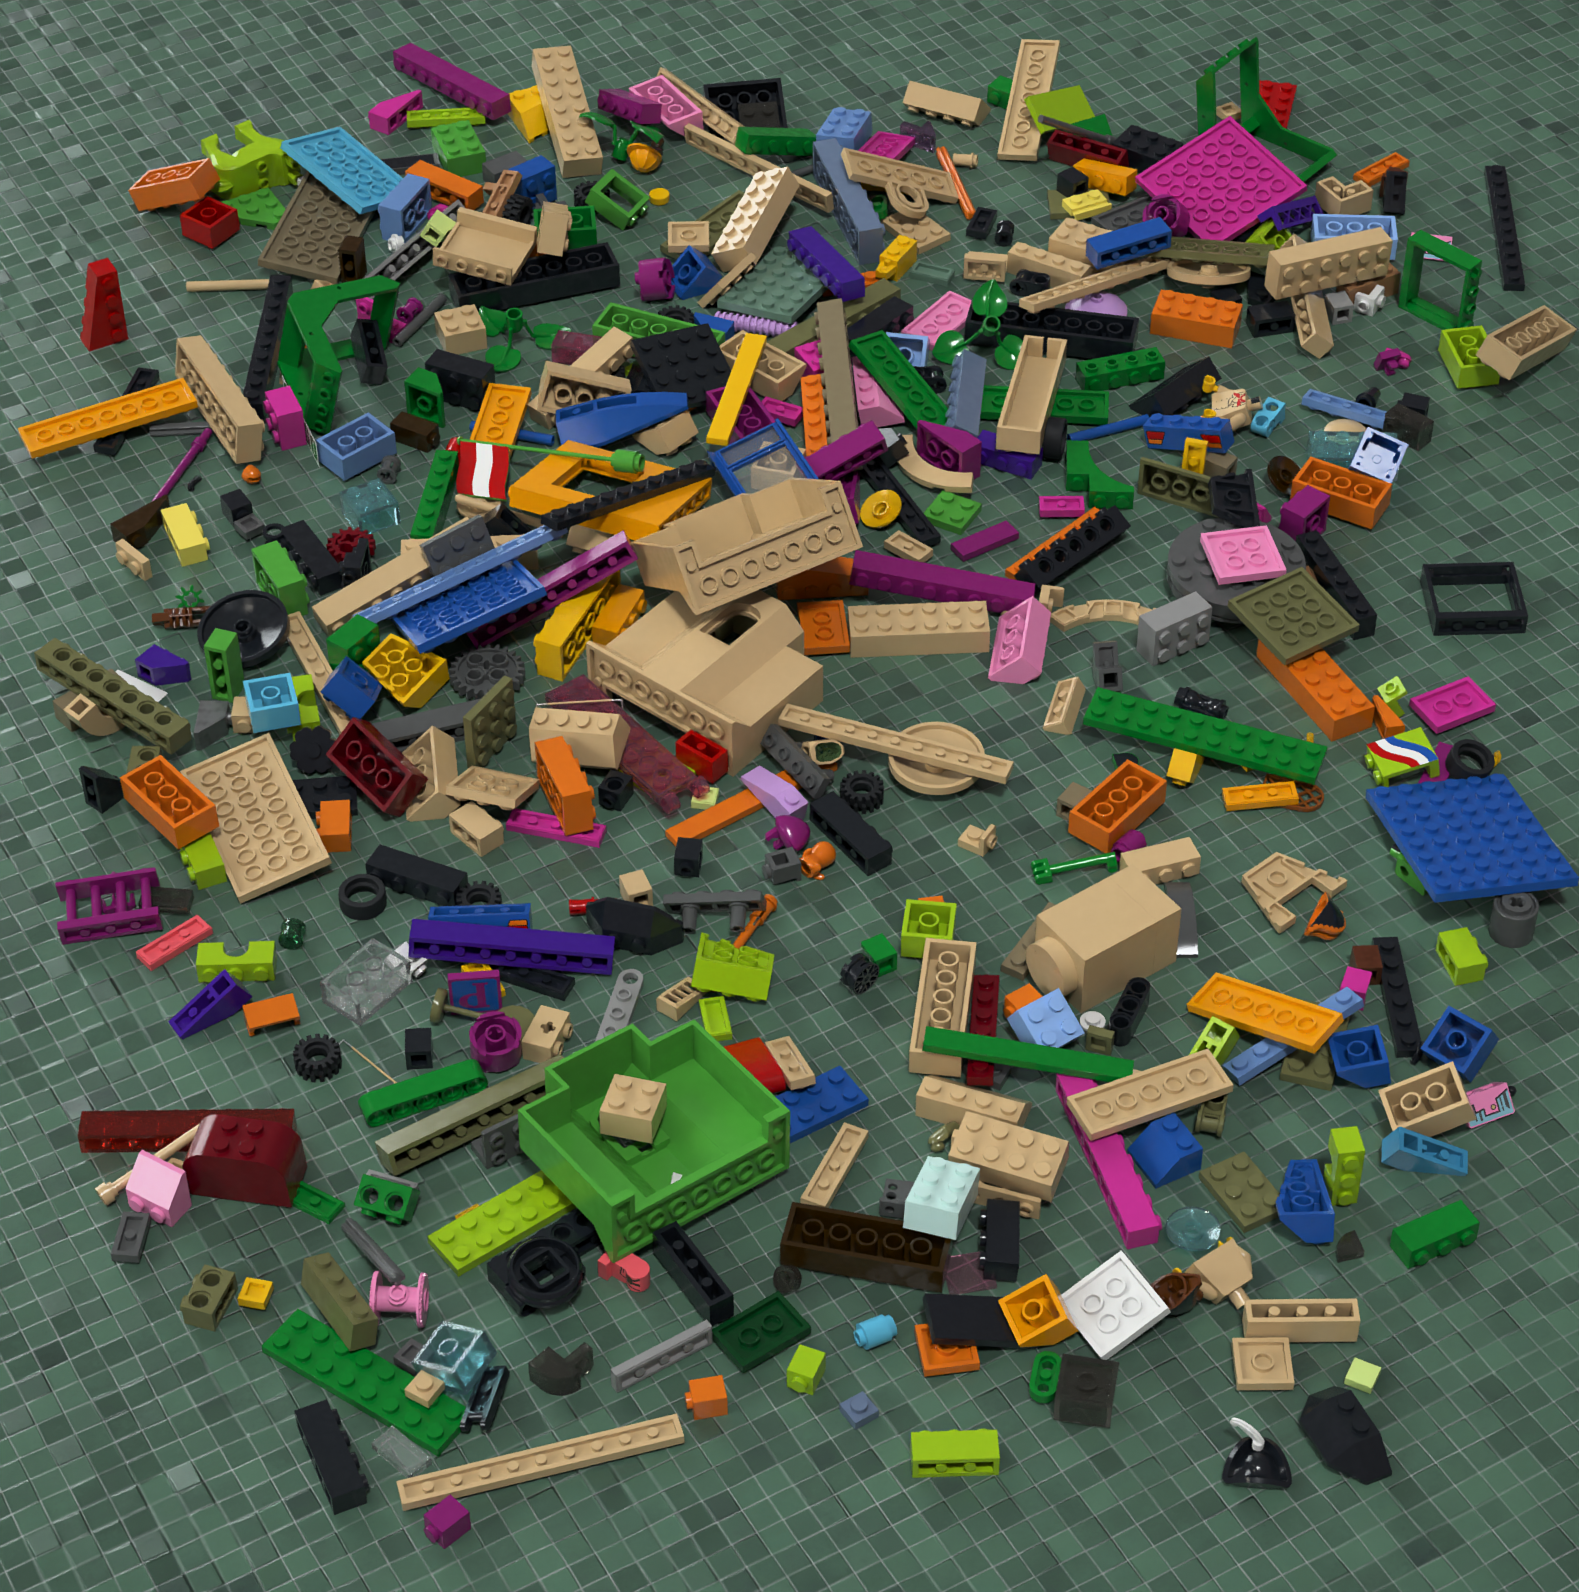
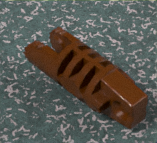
M210 606L164 609L163 613L152 614V623L154 626H165V629L198 627L201 619L194 620V615L204 614Z

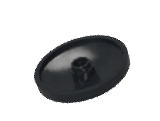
M243 590L219 599L207 609L199 622L197 637L200 647L205 654L204 645L215 628L236 632L242 668L267 660L283 646L289 634L290 619L285 606L276 596L260 590Z

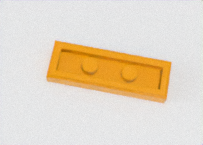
M1294 781L1222 788V797L1226 811L1296 805L1299 802Z

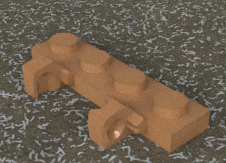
M503 170L497 183H485L483 190L491 196L482 213L503 217L502 213L505 211L504 206L505 204L507 205V199H510V196L514 194L522 178L519 171Z

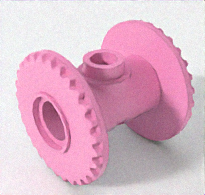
M375 1271L371 1280L369 1306L379 1318L378 1325L381 1312L416 1313L418 1328H424L429 1305L427 1273H420L417 1287H406L402 1284L399 1286H383L382 1273Z

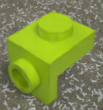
M1396 676L1377 689L1383 697V701L1398 717H1401L1405 713L1397 700L1408 692L1399 677Z

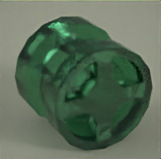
M296 918L284 920L278 937L279 944L289 950H296L302 947L304 942L303 936L306 933L304 922Z

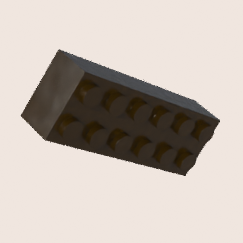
M792 1202L780 1242V1264L942 1293L952 1255L953 1239L903 1228L904 1221Z

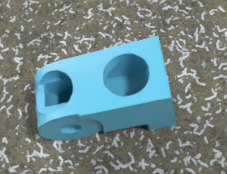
M1268 397L1263 403V409L1258 410L1252 420L1251 432L1269 437L1273 428L1278 423L1281 424L1284 421L1286 403ZM1271 405L1278 407V409L1271 411Z

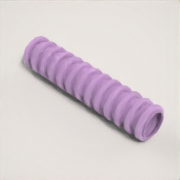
M717 311L714 316L734 321V332L744 330L748 333L753 332V334H765L767 337L770 335L776 337L798 325L796 321L789 324L771 319H759L757 316L753 318L752 315L747 317L744 314L742 316L740 314L734 315L733 313L727 314V312L722 314L721 311Z

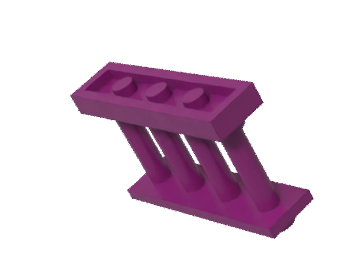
M155 867L55 883L60 901H66L67 920L57 922V930L62 945L163 929L158 906L152 907L151 888L160 886ZM141 889L142 909L127 911L126 891ZM116 893L117 913L102 915L101 895ZM91 897L92 916L77 919L76 899Z

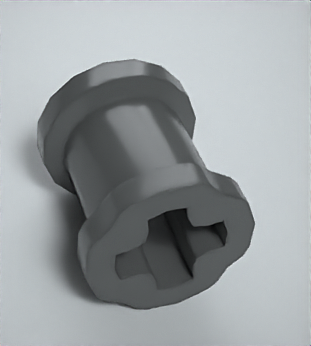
M387 455L382 459V468L378 470L377 477L384 484H392L396 481V472L400 469L401 462L397 457Z

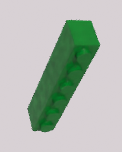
M436 450L410 533L411 539H429L443 530L456 486L459 468L458 451Z

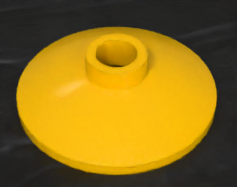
M881 490L872 494L861 507L860 517L862 522L870 528H881L890 524L900 513L902 507L901 498L892 490Z

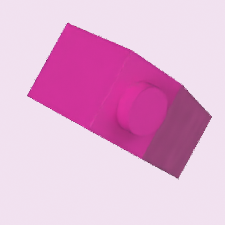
M416 90L377 104L368 112L370 129L390 135L407 121V111L423 108L422 91Z

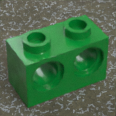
M363 1174L354 1206L362 1208L361 1214L376 1218L377 1213L387 1215L386 1221L401 1225L402 1220L412 1221L421 1191ZM377 1190L378 1199L375 1203L371 1204L369 1200L370 1195ZM402 1197L403 1206L400 1210L395 1211L394 1203L398 1198Z

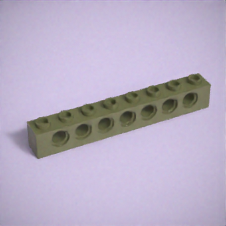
M53 638L34 652L37 670L76 695L81 693L96 704L98 709L153 744L161 746V749L172 755L192 739L191 725L185 717H180L172 712L169 707L163 706L151 696L145 695L134 685L126 683L118 675L112 674L104 669L102 665L88 659L83 653L72 649L67 643Z

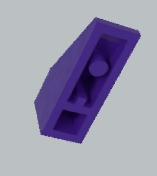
M224 969L168 1022L183 1040L234 1015L242 1005L252 998V995L239 979Z

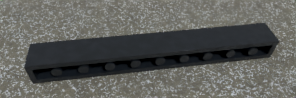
M280 274L270 275L243 391L244 397H247L249 404L256 410L258 417L264 421V424L265 418H267L263 407V401H266L265 392L273 390L278 369L277 362L287 302L293 294L291 276Z

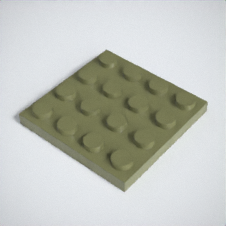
M1303 567L1230 599L1227 606L1284 666L1358 632L1360 626Z

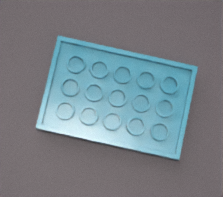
M341 127L285 140L281 143L280 148L289 157L298 162L301 167L309 171L316 179L321 181L329 190L333 191L342 201L350 205L359 214L378 210L380 202L403 179Z

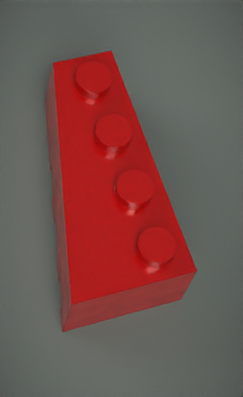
M108 258L88 263L85 286L87 293L84 298L85 312L84 316H82L83 331L80 333V339L90 352L128 340V333L116 268Z

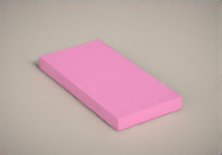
M948 291L902 329L901 334L928 336L930 339L929 350L933 351L935 343L942 333L948 330L959 332L965 327V321L972 300Z

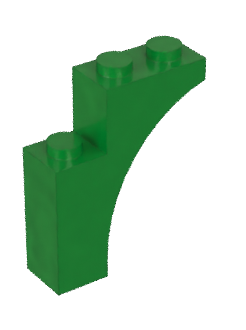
M1067 440L1066 491H1088V508L1096 507L1102 509L1106 507V509H1109L1116 505L1118 509H1133L1134 486L1120 483L1104 474L1091 458L1089 441Z

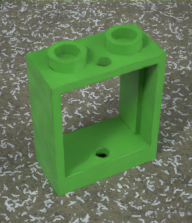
M611 169L591 188L585 203L589 206H594L597 212L623 231L628 225L632 227L635 224L638 215L643 216L649 207L647 203L650 197L615 170ZM611 188L634 205V207L627 212L604 195V193Z

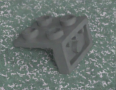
M518 1114L483 1130L481 1137L471 1142L472 1151L486 1169L502 1164L504 1161L524 1153L519 1145Z

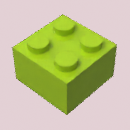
M906 899L901 933V956L923 958L926 938L954 940L957 903Z

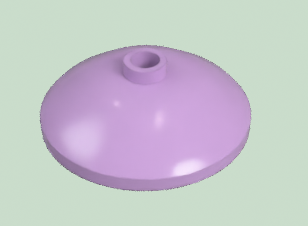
M1102 290L1096 294L1085 295L1084 298L1070 300L1065 306V309L1127 316L1128 312L1127 306L1122 299L1115 294Z

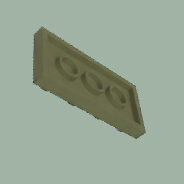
M1303 1000V1001H1306V1002H1309V1003H1312V1004H1315V1005L1320 1004V1003L1313 1002V1001ZM1350 1016L1344 1019V1022L1334 1033L1347 1030ZM1328 1040L1315 1054L1297 1049L1284 1058L1280 1080L1331 1091L1336 1070Z

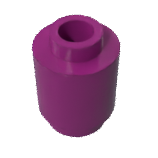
M1130 829L1119 838L1111 849V852H1115L1117 862L1120 863L1121 853L1146 847L1145 836L1139 831Z

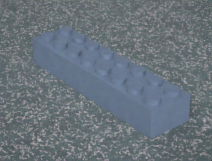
M836 138L813 142V177L819 187L832 192L834 210L831 212L857 263L864 265L879 262V256L885 250L883 236L886 234L885 226L883 223H880L879 215L874 211L872 201L868 200L867 192L865 189H862L861 182L849 180L841 156L843 146L839 145Z

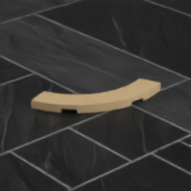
M913 434L902 435L907 441V444L904 446L909 454L897 463L906 476L931 489L936 487L944 489L945 492L972 493L973 472H952L932 466L924 461L916 452Z
M1125 600L1087 601L1083 605L1074 606L1072 604L1051 613L1050 623L1063 632L1082 624L1097 621H1121L1139 625V616L1152 611V609L1142 607L1140 603Z

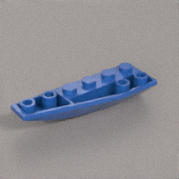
M641 392L599 398L556 410V425L561 445L567 440L597 448L607 445L688 410L687 393Z

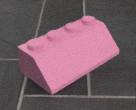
M663 75L629 88L630 93L662 104L661 121L669 129L685 136L684 126L688 123L704 130L702 111Z
M852 357L857 406L861 424L871 420L877 427L904 423V413L858 357Z
M1031 596L999 617L988 679L991 681L1025 684L1032 679H1037L1041 675L1051 612L1034 596Z

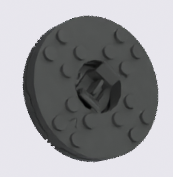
M1222 518L1205 519L1188 527L1175 538L1168 553L1167 582L1176 599L1196 591L1212 606V620L1244 624L1227 607L1228 601L1276 578L1223 585L1218 584L1200 542L1201 533L1242 528ZM1260 521V526L1267 525L1286 567V574L1300 567L1306 570L1304 554L1295 540L1279 528Z

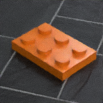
M843 600L797 603L799 624L804 630V655L850 652Z

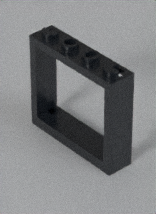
M1514 562L1423 564L1420 583L1433 636L1520 634L1526 632L1528 613ZM1505 584L1512 610L1439 612L1433 586Z

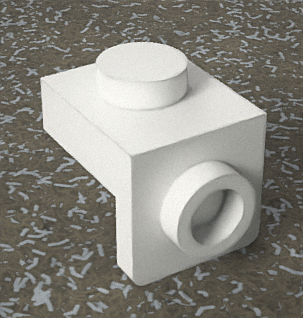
M1377 284L1369 295L1357 292L1354 301V311L1373 317L1377 310L1385 304V287Z

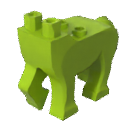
M250 119L234 126L235 138L246 146L237 150L233 155L221 151L217 134L201 140L202 153L207 158H210L220 178L214 185L215 188L211 191L223 199L230 200L243 194L256 192L259 189L272 188L279 185L286 186L292 183L296 186L297 178L303 176L300 170L301 165L280 148L284 140L261 135L253 128Z

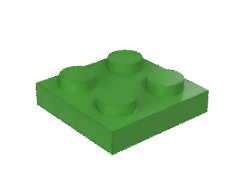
M942 490L925 510L924 515L933 526L962 535L982 511V503Z

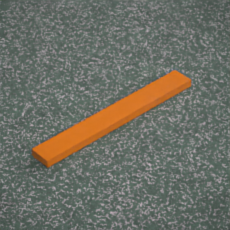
M836 762L818 765L821 769H831L833 772L837 770ZM786 770L776 774L792 784L797 790L803 788ZM748 788L665 830V836L675 846L677 845L678 837L702 839L765 806Z

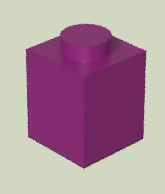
M451 1494L423 1515L425 1535L431 1542H437L443 1549H446L471 1529L469 1511Z

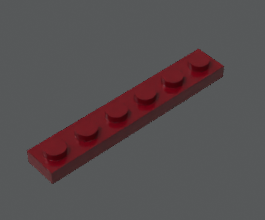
M974 975L970 1033L990 1037L997 1036L1000 975ZM968 1059L967 1085L993 1086L995 1063Z

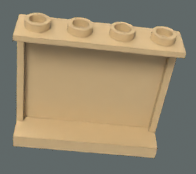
M460 207L457 211V222L440 248H433V265L511 286L537 244V227Z

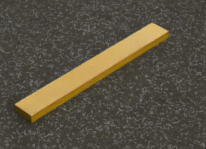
M745 334L708 431L706 443L728 446L765 348L767 335Z

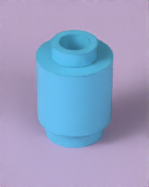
M881 1314L857 1323L853 1334L857 1345L868 1350L891 1341L892 1337L897 1335V1327L890 1315L884 1316Z

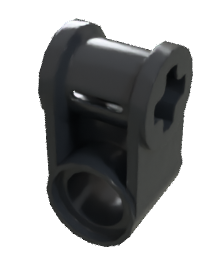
M1021 269L1016 274V279L1010 282L1009 288L1017 296L1026 297L1050 289V276L1045 273Z
M913 366L936 394L946 389L947 383L943 378L944 373L940 366Z

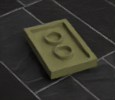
M1244 1151L1199 1171L1201 1182L1243 1233L1279 1218L1276 1209V1199L1280 1193Z

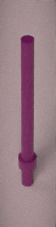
M205 428L202 434L194 439L190 450L152 501L165 494L168 495L198 452L203 451L207 445V440L213 433L210 428Z

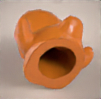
M821 841L816 843L813 848H808L803 852L799 860L801 861V872L804 876L808 878L813 877L817 880L825 878L820 873V870L831 865L836 859V851L832 844Z

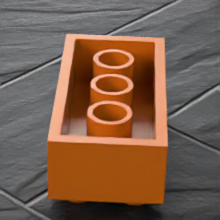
M210 158L148 170L128 191L139 211H153L158 207L168 208L173 204L183 205L188 201H201L205 198L204 195L208 191L215 188L214 185L220 178Z
M1161 289L1151 313L1150 334L1232 349L1241 326L1243 304Z
M1310 456L1292 481L1290 500L1298 491L1309 485L1330 495L1328 515L1373 529L1390 505L1393 484Z
M563 736L534 742L537 779H540L539 785L565 836L593 830V819H596V811L592 805V800L595 799L594 789L592 785L588 786L585 772L580 771L579 760L573 757L571 745L566 744Z
M162 755L120 777L124 799L178 850L219 827L216 805Z
M1127 759L1069 811L1068 833L1104 853H1110L1113 844L1128 830H1135L1165 802L1167 780Z

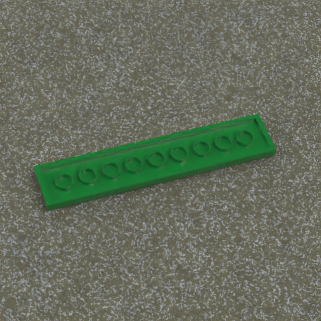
M1097 687L1083 717V725L1315 785L1328 749L1324 745Z

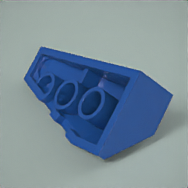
M1317 1159L1290 1160L1285 1173L1284 1183L1280 1188V1195L1276 1199V1209L1280 1221L1306 1243L1323 1244L1325 1242H1333L1335 1213Z

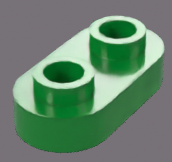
M876 195L868 199L872 201L873 209L879 215V221L888 216V199L886 196Z
M1043 1351L1037 1354L1034 1359L1029 1383V1395L1038 1403H1049L1057 1396L1062 1372V1359L1055 1352Z

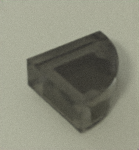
M1355 1230L1346 1233L1339 1240L1336 1251L1337 1262L1364 1257L1365 1251Z

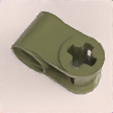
M1228 1094L1202 1102L1196 1120V1133L1205 1131L1215 1133L1217 1137H1222Z

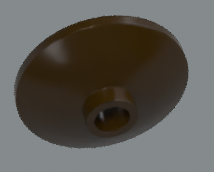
M1276 456L1268 463V477L1272 485L1279 492L1291 496L1292 481L1301 469L1290 458Z

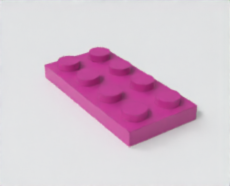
M878 131L858 151L900 160L915 145V137Z

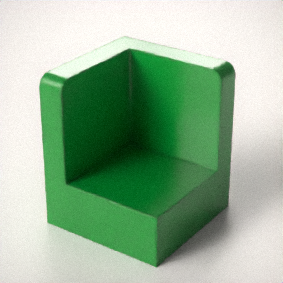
M883 933L861 942V947L869 956L870 962L876 963L879 967L878 977L897 970V951Z

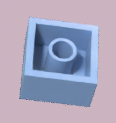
M1059 988L1018 1009L1007 1018L1020 1042L1062 1048L1085 1033Z

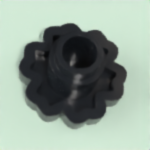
M317 725L314 729L310 726H305L302 730L296 732V741H293L289 748L291 759L298 761V769L304 770L308 774L314 772L315 769L319 773H323L333 766L334 763L326 756V753L336 741V739L331 738V730Z

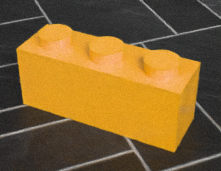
M1085 158L1073 165L1075 169L1089 177L1088 188L1126 196L1137 187L1135 182L1137 169Z
M618 584L592 625L593 642L606 646L638 620L640 614L644 613L647 607L644 590Z

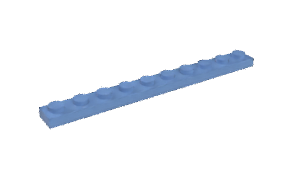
M543 525L356 614L376 624L384 619H392L400 611L413 609L420 602L426 599H434L439 596V593L447 589H455L466 580H474L487 570L498 569L502 563L508 560L519 559L527 551L538 550L544 543L561 539L563 534L568 533V530L565 528L555 531Z

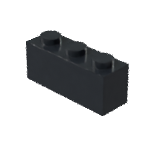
M357 318L350 337L360 383L381 385L388 366L377 320Z
M987 1199L986 1209L980 1210L979 1226H984V1230H980L979 1246L984 1247V1251L979 1253V1267L984 1268L983 1279L1016 1282L1019 1269L1020 1201Z

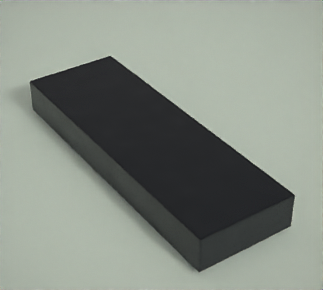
M502 965L498 968L500 981L565 1001L575 985L574 977L548 969Z

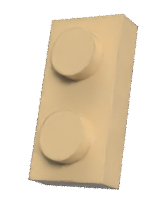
M899 530L884 541L885 549L903 559L925 563L933 556L932 548Z
M124 539L117 541V560L122 565H126L134 575H138L144 581L152 578L150 560Z

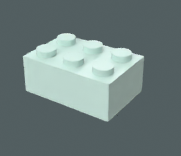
M928 1156L905 1200L903 1228L956 1240L978 1195L980 1168L966 1163H956L940 1157Z

